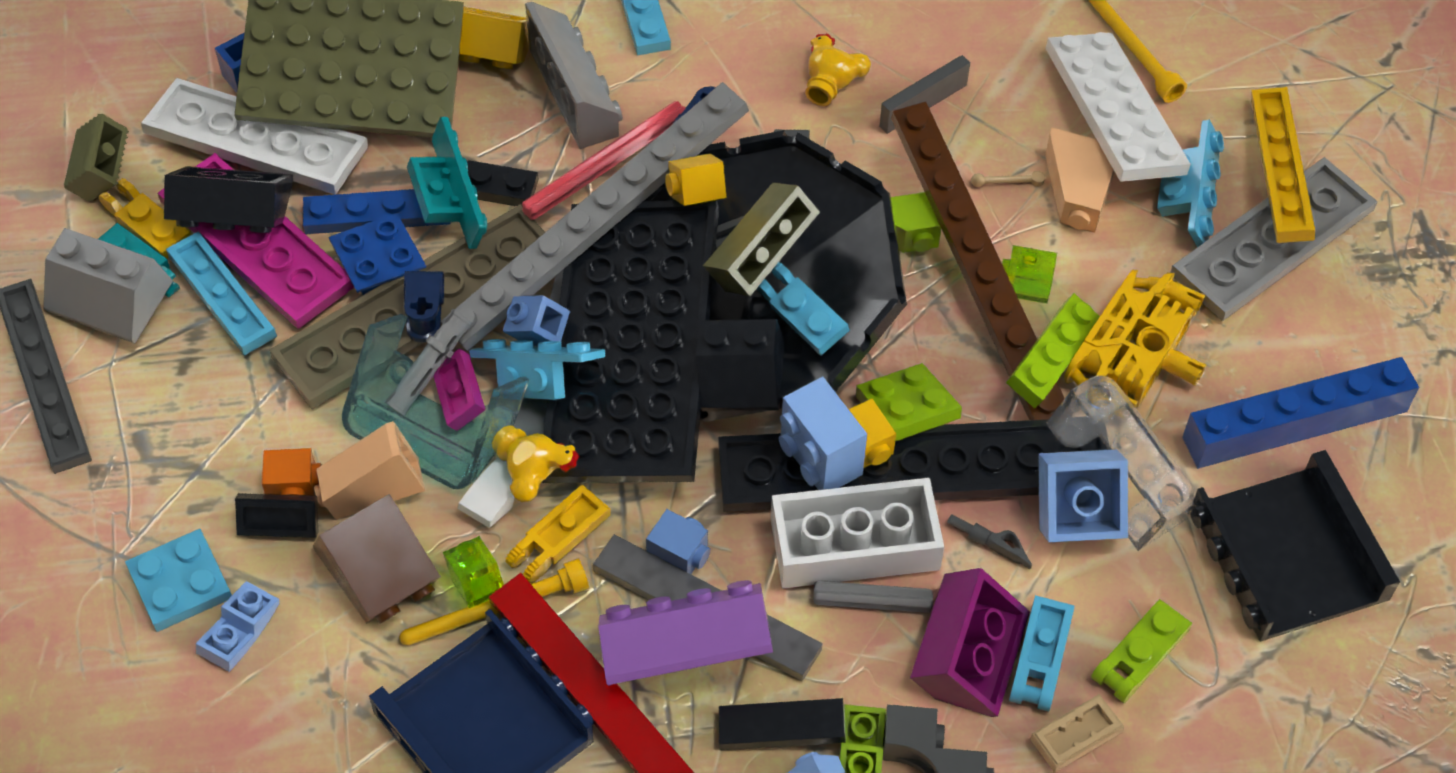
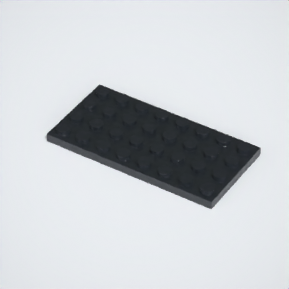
M676 200L643 201L564 268L559 304L570 310L561 339V346L567 348L568 343L590 342V348L605 349V357L585 362H563L565 398L547 399L543 434L555 443H563L565 446L573 445L575 452L579 455V459L576 462V467L569 469L567 472L557 468L542 483L694 482L701 415L696 353L700 321L709 320L713 283V277L703 265L716 251L720 207L717 200L686 206ZM572 204L571 210L575 208L578 204Z

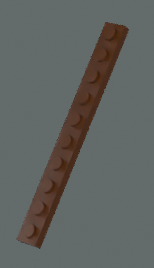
M927 102L894 110L891 120L1010 377L1036 342L1035 333ZM1057 382L1036 408H1033L1017 393L1029 420L1071 418L1072 416L1071 410Z

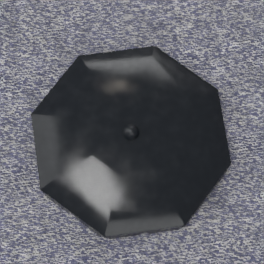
M785 130L740 138V146L736 148L727 147L725 142L710 144L697 155L712 154L723 161L727 198L717 200L720 206L718 225L745 216L772 183L798 185L820 212L779 262L795 278L798 277L817 296H820L848 324L850 331L822 355H819L808 344L801 357L783 359L779 409L782 408L783 397L822 376L836 392L907 305L890 193L883 187L880 180L846 160L840 164L831 151L798 132L796 137L787 136ZM664 183L644 201H669L675 199L668 194L666 183ZM730 233L717 237V240L728 236ZM772 271L765 278L776 293H779L786 287L781 280L774 276ZM713 278L709 320H741L746 295L725 292ZM792 329L790 335L784 339V353L801 354L803 338ZM701 409L700 420L708 422L764 411H702Z

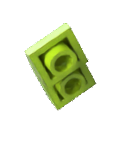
M845 704L846 743H841L839 760L846 773H881L886 708Z

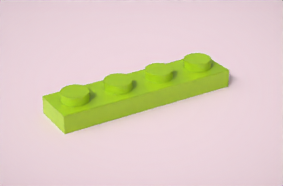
M1073 293L1063 303L1006 381V384L1033 408H1036L1045 399L1067 368L1100 316L1090 305Z

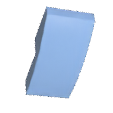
M246 581L221 606V618L197 641L196 654L230 672L264 630L279 605V599Z

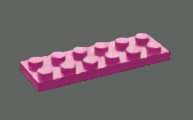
M216 153L195 166L234 170ZM162 189L157 194L160 202L164 205V189ZM286 216L283 223L272 228V231L268 233L249 231V226L235 225L233 230L213 229V223L199 222L198 227H188L193 233L199 231L213 251L297 329L301 328L354 288L345 269Z

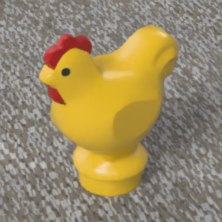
M817 34L816 38L811 40L812 47L809 57V74L811 78L807 82L805 94L812 103L819 106L829 105L836 98L838 89L846 87L856 77L867 75L871 67V61L867 55L862 53L848 54L834 48L835 38H832L829 34Z
M511 425L500 429L492 441V448L497 453L498 458L507 461V470L512 478L510 491L515 499L520 502L532 501L537 496L540 483L555 469L561 468L563 472H567L569 469L576 467V462L579 459V455L575 452L573 445L565 446L563 443H555L544 434L539 433L527 436L523 430Z

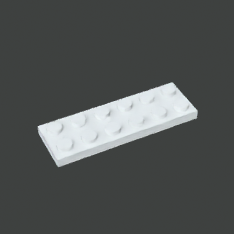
M1099 32L1096 34L1065 35L1063 37L1048 38L1046 51L1120 182L1188 174L1191 165L1112 33Z
M179 78L175 79L141 122L144 134L209 155L216 153L222 159L262 172L293 174L294 182L334 195L337 194L368 148L367 137L341 129L236 120L234 115L236 96Z

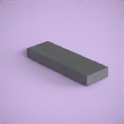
M963 55L959 56L884 101L881 105L879 127L888 134L895 130L891 120L894 110L922 102H927L928 107L931 108L967 86L970 62Z

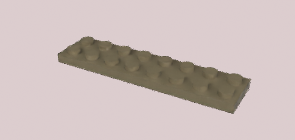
M521 204L487 223V232L482 236L477 249H469L465 237L423 260L426 268L419 271L444 272V304L441 309V320L545 233L535 220H530L527 215H524ZM404 276L378 286L269 350L271 358L311 409L422 344L410 339L407 335V316L404 310Z

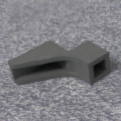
M887 704L882 760L904 763L922 773H994V768L987 767V752L943 748L945 725L937 724L938 709Z

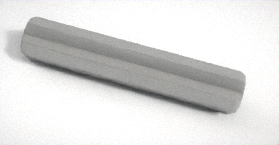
M817 581L814 585L813 600L816 605L928 613L933 606V592L927 588Z

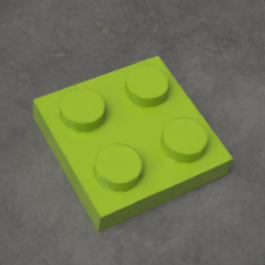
M923 363L856 385V398L861 403L873 398L896 432L895 441L961 419L962 406Z

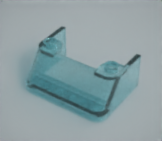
M399 314L369 325L342 410L344 428L350 435L361 440L384 424L394 421L418 456L423 474L452 489H462L474 483L496 454L492 448V441L496 433L505 426H514L530 379L522 376L495 388L489 404L485 406L486 410L479 414L474 422L470 421L458 431L447 426L442 406L421 394L415 399L406 415L403 416L384 401L394 391L414 363L408 356L397 351L407 316Z

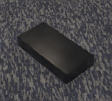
M238 493L235 498L237 535L316 538L319 533L317 496Z

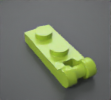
M1159 599L1109 656L1099 663L1093 671L1091 679L1099 685L1105 683L1115 691L1114 696L1123 703L1127 702L1189 632L1192 622ZM1119 667L1129 676L1124 678L1116 672V669Z

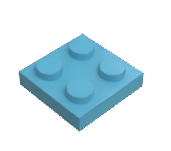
M197 529L125 561L156 632L217 606L232 596L201 529Z

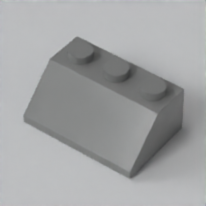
M64 228L45 259L44 309L49 313L135 344L173 280L153 258Z

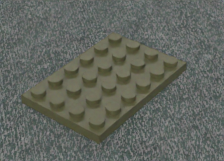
M248 0L234 114L236 120L432 138L440 117H448L451 127L453 123L464 2L448 0Z

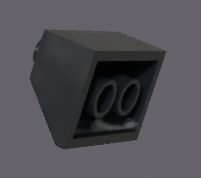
M185 166L165 175L164 219L176 220V225L180 227H198L199 222L213 223V229L233 230L235 225L249 226V231L271 232L272 228L284 221L293 184V174Z

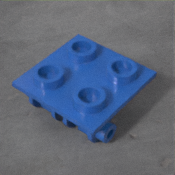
M398 213L329 237V241L356 292H361L362 295L383 283L403 277L405 271H419L426 268L425 262Z

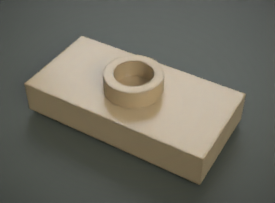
M1099 694L1032 733L1030 740L1054 773L1121 734L1124 725Z

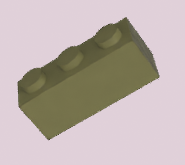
M772 183L703 267L725 292L751 296L820 212L798 185Z

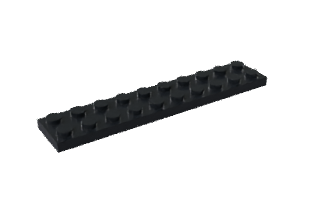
M1103 416L941 425L895 441L894 454L887 461L880 465L871 464L863 468L862 476L840 488L930 478L934 500L1039 495V453L1109 450ZM781 433L718 437L723 512L771 509L772 495L818 490L815 485L810 486L805 481L796 459L793 456L788 457L779 443Z

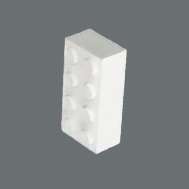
M930 478L772 495L771 525L782 589L815 585L817 581L843 582L937 571L941 568L944 543Z

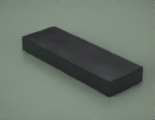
M843 698L719 706V747L721 750L846 743L845 704Z

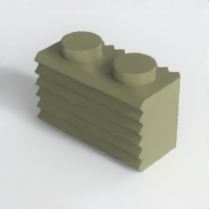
M97 114V117H93V120H89V123H85L84 126L77 129L64 188L90 202L98 198L103 192L117 185L118 174L121 172L119 168L122 167L120 162L123 161L122 156L125 150L124 145L127 144L125 140L128 138L126 135L129 133L128 129L104 114Z

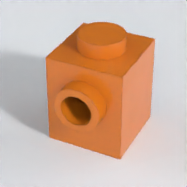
M312 449L264 450L262 472L264 493L316 496L314 487L319 485L317 468L322 466V464L315 463Z

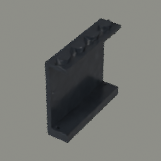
M1326 450L1311 454L1303 471L1228 494L1209 498L1203 487L1197 489L1192 506L1190 507L1191 519L1197 528L1202 529L1207 539V548L1211 558L1219 562L1224 572V580L1228 591L1232 595H1236L1242 606L1245 624L1249 629L1253 628L1260 642L1389 601L1400 583L1399 578Z

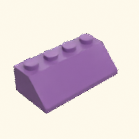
M744 580L729 584L727 586L728 590L711 593V589L704 588L687 593V598L671 601L670 597L665 596L651 599L646 602L647 606L630 609V605H617L608 608L606 614L600 615L598 624L607 685L772 653L771 633L761 583L752 585L751 581Z

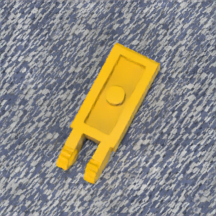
M125 178L120 179L116 186L119 192L130 201L127 205L122 207L118 200L106 191L98 196L101 204L116 218L117 223L166 259L169 258L167 248L191 235L190 231L185 227L177 226L176 220L164 219V210L143 192L140 194L135 186Z
M580 485L525 533L526 537L509 551L505 562L511 568L518 567L530 557L535 548L541 554L527 566L523 573V576L531 584L535 583L536 580L548 571L551 564L555 565L611 515L610 508L584 485Z

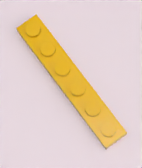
M1288 88L1252 90L1251 102L1276 242L1314 241L1315 226Z

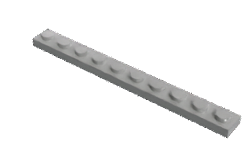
M722 82L454 309L472 322V325L458 341L466 351L471 349L507 318V310L511 305L513 296H533L665 183L666 174L669 173L668 161L697 156L749 111L747 103ZM448 315L443 320H441L442 324L444 323Z

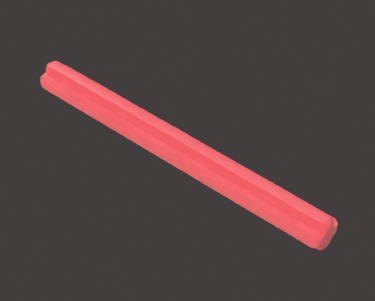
M679 101L672 102L523 201L522 211L524 215H527L530 220L537 219L652 142L673 124L678 115L685 110V106H682Z

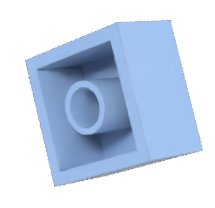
M823 376L783 397L779 443L788 457L793 456L799 463L802 476L810 486L815 485L818 490L840 488L863 475L867 433Z
M1117 449L1039 453V530L1048 542L1128 538V460Z

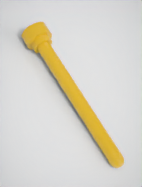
M1088 0L1156 80V92L1164 102L1171 103L1179 99L1187 89V83L1178 73L1164 69L1106 0Z
M579 558L564 563V568L557 570V575L532 583L531 585L542 597L560 590H564L565 593L572 591L573 594L589 589L588 580ZM488 599L405 629L400 633L399 639L403 645H411L486 618L485 612L489 609L494 614L499 612Z

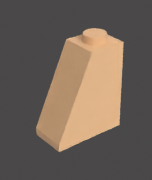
M1051 127L1045 156L1059 221L1075 229L1095 233L1115 171L1097 139Z
M394 421L384 424L317 468L319 485L314 487L320 507H326L336 520L358 513L388 494L395 501L425 491L419 458Z

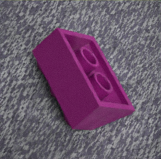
M982 568L944 574L910 679L936 700L986 716L998 717L1030 611Z

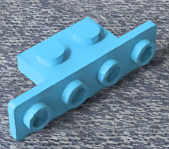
M1210 119L1202 121L1199 146L1182 149L1191 164L1188 174L1161 178L1157 209L1162 217L1190 212L1188 232L1197 247L1209 240V236H1212L1214 232L1212 211L1217 206L1215 186L1216 180L1220 179L1221 176L1219 154L1224 150L1223 136L1220 131L1215 130Z
M490 339L483 341V347L469 350L470 358L496 359L499 397L548 400L565 398L563 362H585L605 357V349L590 348V342L568 343L567 348L561 346V341H545L538 343V346H533V340H517L510 342V345H506L505 339Z

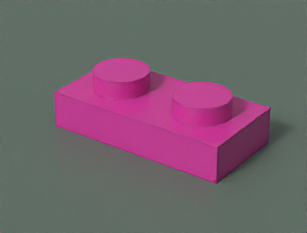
M459 348L450 359L448 357L445 359L433 376L446 424L456 431L486 410L470 355Z

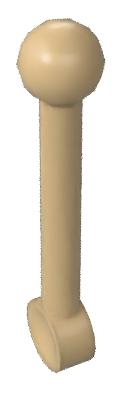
M1035 171L1031 175L984 177L982 174L977 173L972 176L971 183L975 187H982L984 184L1031 182L1032 185L1039 187L1044 184L1045 174Z

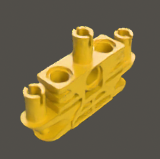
M1131 270L1074 355L1065 372L1064 381L1067 384L1073 381L1076 383L1077 389L1086 399L1085 407L1089 411L1095 405L1099 409L1127 423L1136 406L1139 407L1162 369L1194 386L1200 380L1206 364L1192 359L1175 349L1187 332L1192 316H1195L1197 311H1199L1205 295L1173 281L1175 273L1167 272L1162 277L1149 276L1148 278L1136 277L1138 270ZM1134 288L1147 289L1148 292H1140ZM1087 372L1095 376L1094 382L1092 383L1082 373Z

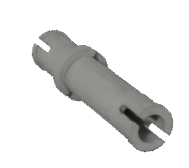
M452 309L434 336L429 335L426 340L428 344L384 402L405 416L440 365H442L447 357L449 359L454 354L453 348L472 325V322Z

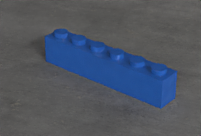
M1403 357L1192 412L1190 413L1182 438L1197 469L1408 412L1419 386Z

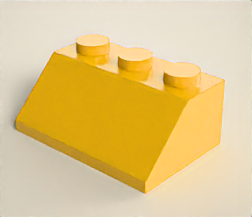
M464 6L459 60L479 63L480 58L493 60L492 66L513 69V64L525 61L529 50L526 17Z

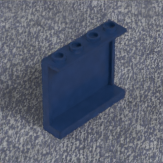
M491 609L485 612L487 621L485 626L389 694L382 686L369 695L376 717L423 773H554L594 742L592 729L594 720L588 710L582 704L575 706L567 697L568 690L563 682L556 675L550 677L542 669L543 663L536 651L531 646L524 648L516 639L518 634L512 624L505 617L499 620Z

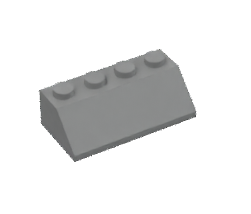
M534 2L525 3L529 50L579 149L619 137V121L623 119L620 106L616 100L611 101L605 77L597 75L594 57L591 51L585 52L579 28H573L565 14Z

